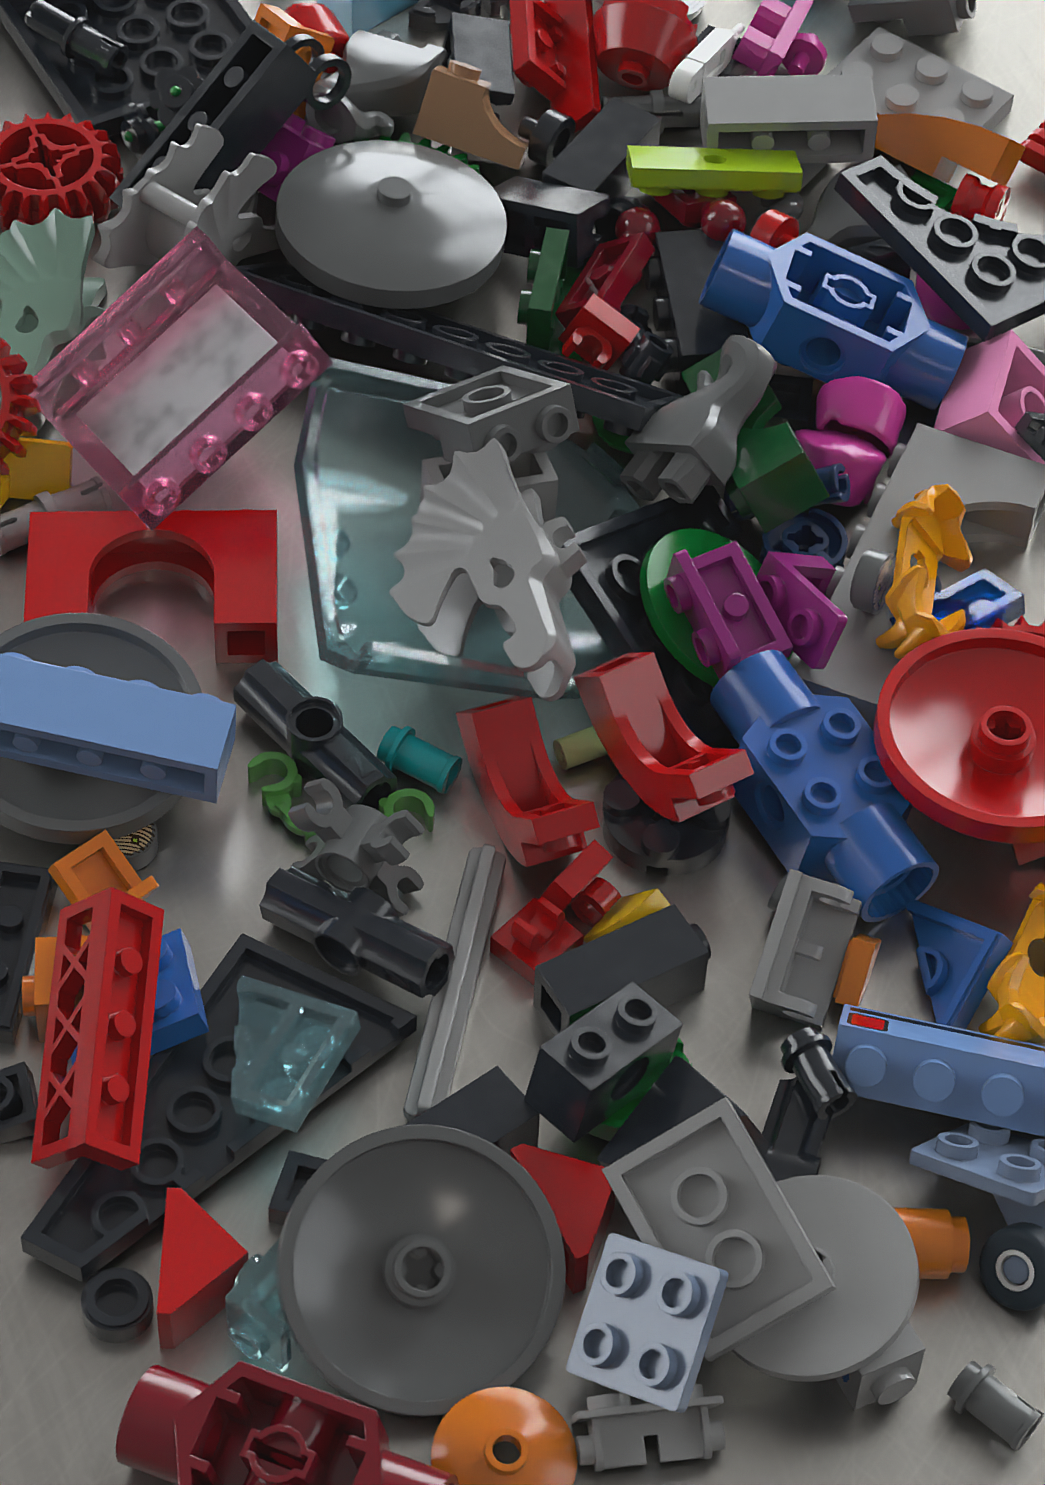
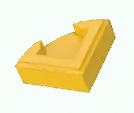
M658 888L621 897L584 936V942L588 943L670 906V903Z

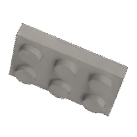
M877 27L827 74H871L877 114L911 113L946 117L977 125L990 131L1011 112L1014 98L1013 94L880 27Z
M726 1097L602 1169L641 1242L728 1272V1281L704 1354L708 1361H714L837 1289L734 1107Z

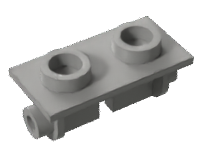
M695 1384L687 1410L684 1413L670 1411L652 1403L632 1405L631 1396L625 1393L587 1397L588 1410L577 1411L570 1417L571 1424L587 1422L589 1435L576 1436L579 1465L593 1464L595 1472L610 1468L645 1465L647 1461L644 1436L656 1435L659 1463L697 1458L711 1459L712 1451L725 1449V1432L722 1420L709 1421L708 1409L715 1408L724 1403L723 1395L703 1397L702 1384Z

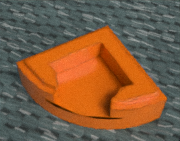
M859 933L849 940L833 997L836 998V1003L859 1007L878 955L881 939Z

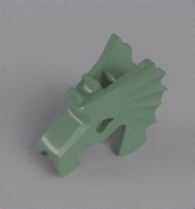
M54 208L45 220L36 225H27L13 220L10 229L0 234V338L6 340L11 346L10 355L20 354L28 365L23 374H31L37 381V389L29 396L38 400L41 404V412L25 418L31 421L38 430L44 425L61 375L80 368L86 359L104 356L105 346L102 333H93L99 331L108 333L110 327L107 309L98 307L107 294L105 279L100 277H84L90 248L95 236L92 216L70 218L57 208ZM0 388V407H1V398H2V397H1V388Z

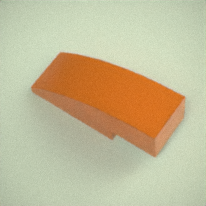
M911 113L877 114L876 149L948 184L959 164L997 184L1006 186L1026 146L980 126L946 117Z

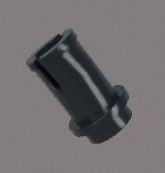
M808 1027L794 1032L783 1041L780 1047L783 1053L781 1065L787 1073L795 1074L811 1101L817 1117L822 1120L826 1119L828 1115L830 1118H834L851 1108L857 1099V1094L848 1084L830 1053L833 1048L830 1038L825 1034H819L815 1028Z

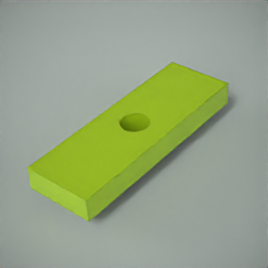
M627 145L626 167L631 186L639 188L641 192L648 195L664 196L670 194L673 189L695 190L696 193L705 197L717 198L726 196L729 191H751L754 196L759 198L778 199L783 197L785 192L797 193L801 191L803 172L797 154L793 150Z

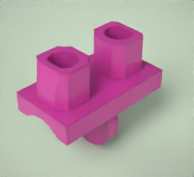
M762 0L732 59L758 72L756 76H774L781 63L788 70L789 75H818L823 70L827 61L826 48L814 33H797L814 0H796L793 7L779 0Z

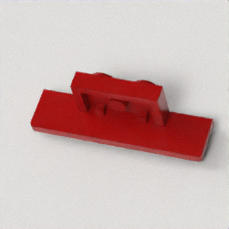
M509 0L513 71L523 85L528 88L534 87L549 99L551 109L572 117L576 123L575 133L582 131L601 111L592 0H544V2L541 0Z

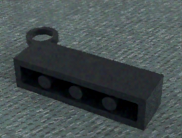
M253 19L109 198L122 208L123 189L133 188L144 178L148 168L158 166L165 159L170 142L173 141L179 145L187 143L196 123L217 129L224 139L222 148L194 187V190L206 188L212 190L224 170L230 173L234 172L240 167L249 153L260 154L303 101L316 110H327L338 104L346 95L351 84L352 72L349 64L336 54H325L322 44L308 34H297L283 42ZM306 46L311 48L312 54L309 65L296 53L298 49ZM337 66L338 79L333 89L322 97H314L313 86L319 74L329 67Z

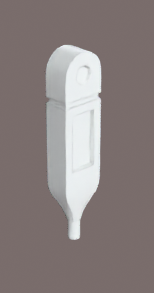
M738 23L731 30L715 28L687 56V59L685 58L676 67L669 83V97L689 104L692 103L700 95V92L702 93L703 77H717L728 66L736 41L745 30V26L742 23Z

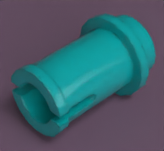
M408 725L403 729L392 726L386 732L379 745L377 758L385 763V766L393 774L400 770L437 789L441 794L448 793L459 776L463 758L457 755L453 756L416 737L415 729Z

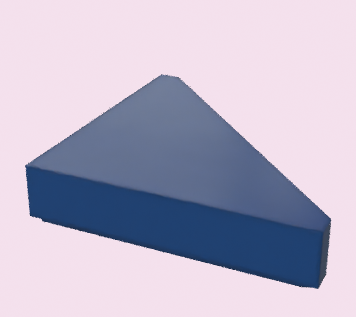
M910 898L906 908L912 914L919 944L916 953L925 992L931 997L936 1023L966 1029L988 990V981L995 969L1008 954L1013 942L1003 933Z

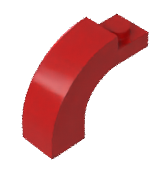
M654 652L626 653L573 677L591 723L612 762L636 794L661 816L672 821L682 822L735 797L734 793L736 791L733 783L754 774L745 749L712 748L703 743L689 729L672 701Z
M513 696L456 712L465 751L479 793L501 840L511 855L520 864L529 867L583 851L587 847L584 832L600 827L594 801L574 799L567 794L560 784L545 749L532 697Z

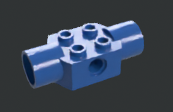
M732 229L713 264L698 302L699 305L749 327L753 341L762 345L772 355L773 359L781 365L792 367L825 383L850 376H862L890 386L900 394V397L931 411L937 408L949 389L960 366L968 342V336L927 318L912 280L808 232L775 248L736 229Z
M766 650L756 653L732 667L715 685L710 696V704L739 744L738 749L746 750L754 771L753 775L733 783L736 791L734 795L788 873L790 869L796 870L804 875L830 883H837L854 891L853 898L862 902L859 915L866 922H878L888 919L907 909L906 904L910 898L919 900L936 881L939 874V866L906 821L913 805L900 794L887 777L876 752L874 732L848 697L813 695L786 656L778 650Z

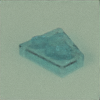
M242 975L237 982V996L240 1003L239 1025L235 1026L234 1051L237 1063L232 1069L231 1098L236 1113L297 1133L361 1029L357 1011Z

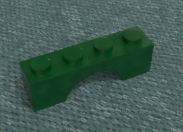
M722 349L681 372L690 393L697 391V375L700 371H707L716 381ZM768 384L760 402L740 429L737 437L736 467L725 484V489L741 517L744 518L753 513L765 533L830 497L789 423L785 422L763 428L782 409L770 384Z

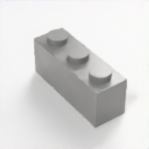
M871 74L703 77L700 111L703 148L793 150L796 152L800 164L855 163L872 160L878 117Z

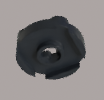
M619 773L606 785L603 792V837L613 854L631 868L646 872L647 865L656 868H668L667 875L689 874L704 868L721 853L726 833L730 826L731 803L727 800L674 824L666 818L655 821L652 819L655 811L636 794Z

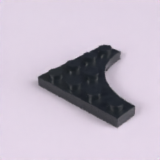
M882 155L840 173L834 190L983 342L1045 314V235L1018 233L1017 224L995 220L976 213L972 221L949 213L935 206L938 196L914 183L898 171Z
M706 485L693 504L679 503L668 497L576 532V537L567 540L562 548L576 542L585 554L588 562L572 575L570 590L613 656L617 658L626 653L654 652L669 694L682 719L696 737L713 748L732 735L710 704L713 688L688 671L667 650L648 619L640 591V572L643 560L648 551L665 535L680 529H701L719 534L733 541L743 532V529L715 487Z

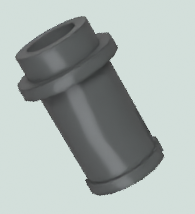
M973 1360L960 1372L948 1390L947 1395L957 1402L954 1410L959 1414H963L965 1411L970 1412L1008 1442L1010 1447L1016 1451L1026 1443L1037 1429L1044 1417V1413L1039 1409L1036 1410L995 1378L993 1375L996 1368L991 1364L981 1367Z

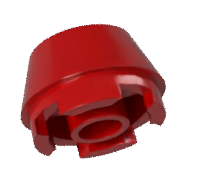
M604 0L603 6L596 11L593 17L596 60L600 71L613 82L627 88L640 91L667 88L676 67L685 58L687 59V56L698 46V38L696 36L698 24H692L687 18L689 6L681 0Z

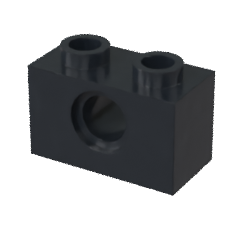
M632 981L540 1046L524 1100L569 1140L575 1143L656 1082L670 1063L683 1023Z

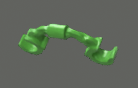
M275 751L260 753L252 758L247 765L249 783H253L271 774L284 778L279 783L266 785L261 788L262 806H266L269 813L273 816L280 817L286 828L291 832L305 836V841H307L308 838L316 833L314 831L305 832L300 830L293 824L288 815L292 807L291 800L302 795V777L298 774L295 762L290 756ZM405 788L395 791L388 798L379 800V811L385 816L390 817L401 810L415 812L424 819L427 830L433 832L435 806L432 799L425 792L418 789Z

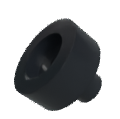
M549 109L539 120L529 116L524 117L518 128V136L529 141L528 158L547 168L573 141L576 123L572 117L554 109Z

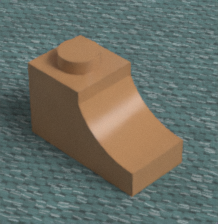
M450 60L448 68L440 65L434 68L412 134L519 170L523 166L527 155L528 142L510 133L496 117L488 95L492 83L479 79L482 70L455 60Z

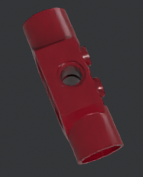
M241 1360L212 1384L160 1365L151 1366L142 1375L129 1397L116 1438L115 1453L116 1459L120 1464L176 1485H458L456 1475L390 1451L389 1438L377 1410Z

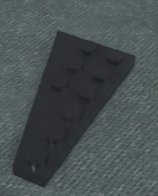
M242 933L200 990L209 1032L153 1054L149 1060L139 1164L121 1171L84 1156L79 1157L20 1237L22 1251L81 1282L85 1281L164 1221L167 1188H182L194 1199L417 1031V1015Z

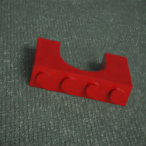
M277 510L30 512L23 622L53 614L93 613L101 594L117 580L140 571L167 570L181 573L194 579L211 595L214 601L216 663H257L262 659L269 663L274 661L278 663Z

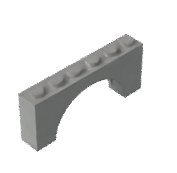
M918 423L908 444L898 443L896 445L887 470V476L890 477L887 485L882 483L876 485L867 510V517L870 520L867 526L856 525L846 553V558L850 559L846 568L838 565L835 567L836 571L827 588L825 596L847 616L848 621L826 667L823 670L811 669L794 652L789 659V662L813 695L848 697L874 732V719L882 686L890 671L900 660L894 657V652L897 648L883 649L876 645V638L892 627L886 606L884 605L878 614L853 608L850 602V587L861 556L870 548L894 554L896 557L900 529L892 525V519L896 517L897 510L906 503L913 501L916 493L933 485L949 484L958 492L966 508L960 527L967 543L999 542L1027 548L1045 510V464ZM913 555L910 559V566L917 562Z

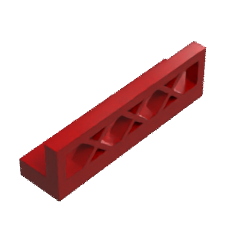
M114 887L61 909L59 914L31 1164L45 1169L53 1168L82 1156L121 1171L138 1165L140 1161L164 909ZM91 922L90 934L81 947L83 925ZM84 984L83 997L74 1010L75 997ZM78 1046L76 1061L66 1075L68 1060ZM70 1111L68 1137L59 1140L61 1124Z

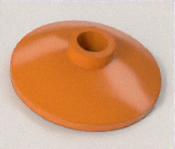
M493 1387L466 1396L446 1413L434 1435L430 1466L456 1475L458 1485H573L577 1472V1450L568 1424L550 1403L526 1390L512 1387ZM499 1442H510L518 1448L520 1458L511 1464L501 1463L494 1457L492 1448Z

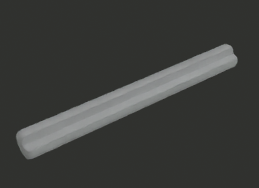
M484 844L483 847H473L467 856L446 942L453 946L455 960L451 965L448 981L436 996L431 998L403 1108L404 1117L410 1121L449 1097L506 866L505 854L496 851L495 846L491 844Z

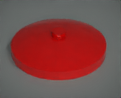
M977 628L951 632L933 638L911 650L890 671L882 686L874 719L876 752L887 777L894 787L916 809L932 820L959 833L993 842L1012 844L1045 842V637L1000 628Z

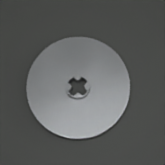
M806 1175L778 1181L776 1183L837 1289L731 1351L756 1370L784 1380L815 1382L847 1375L868 1365L883 1354L899 1337L908 1323L916 1303L919 1288V1264L913 1240L908 1228L895 1209L881 1196L861 1184L825 1175Z

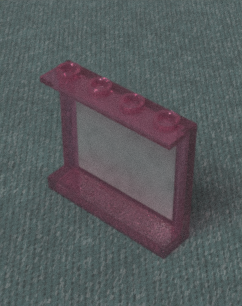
M196 226L34 376L38 387L29 396L38 400L41 404V413L152 531L333 362L300 322L296 325L236 269L210 238Z

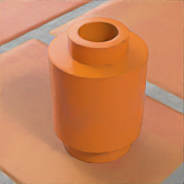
M893 1207L902 1218L913 1240L918 1257L919 1279L946 1280L949 1278L950 1273H964L966 1271L970 1253V1234L968 1222L964 1216H951L948 1209Z

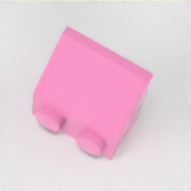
M1013 330L966 349L956 375L942 399L934 428L1045 464V461L1027 444L1015 429V426L1026 411L1045 413V366Z

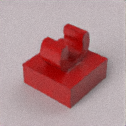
M593 293L568 323L558 339L564 343L562 354L566 357H569L574 351L592 366L608 370L630 345L640 328Z
M594 839L554 879L540 898L542 896L563 912L571 904L576 916L583 923L593 928L622 897L610 882L597 877L613 859V856Z
M542 896L539 900L533 898L490 936V952L534 985L535 966L583 945L584 934L564 920L565 913Z

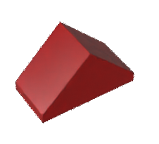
M520 1144L511 1148L510 1156L535 1180L554 1212L564 1246L565 1282L573 1295L585 1290L615 1206L616 1195L602 1171L605 1167L527 1144Z
M167 1188L156 1314L160 1349H175L250 1288L248 1251L182 1188Z

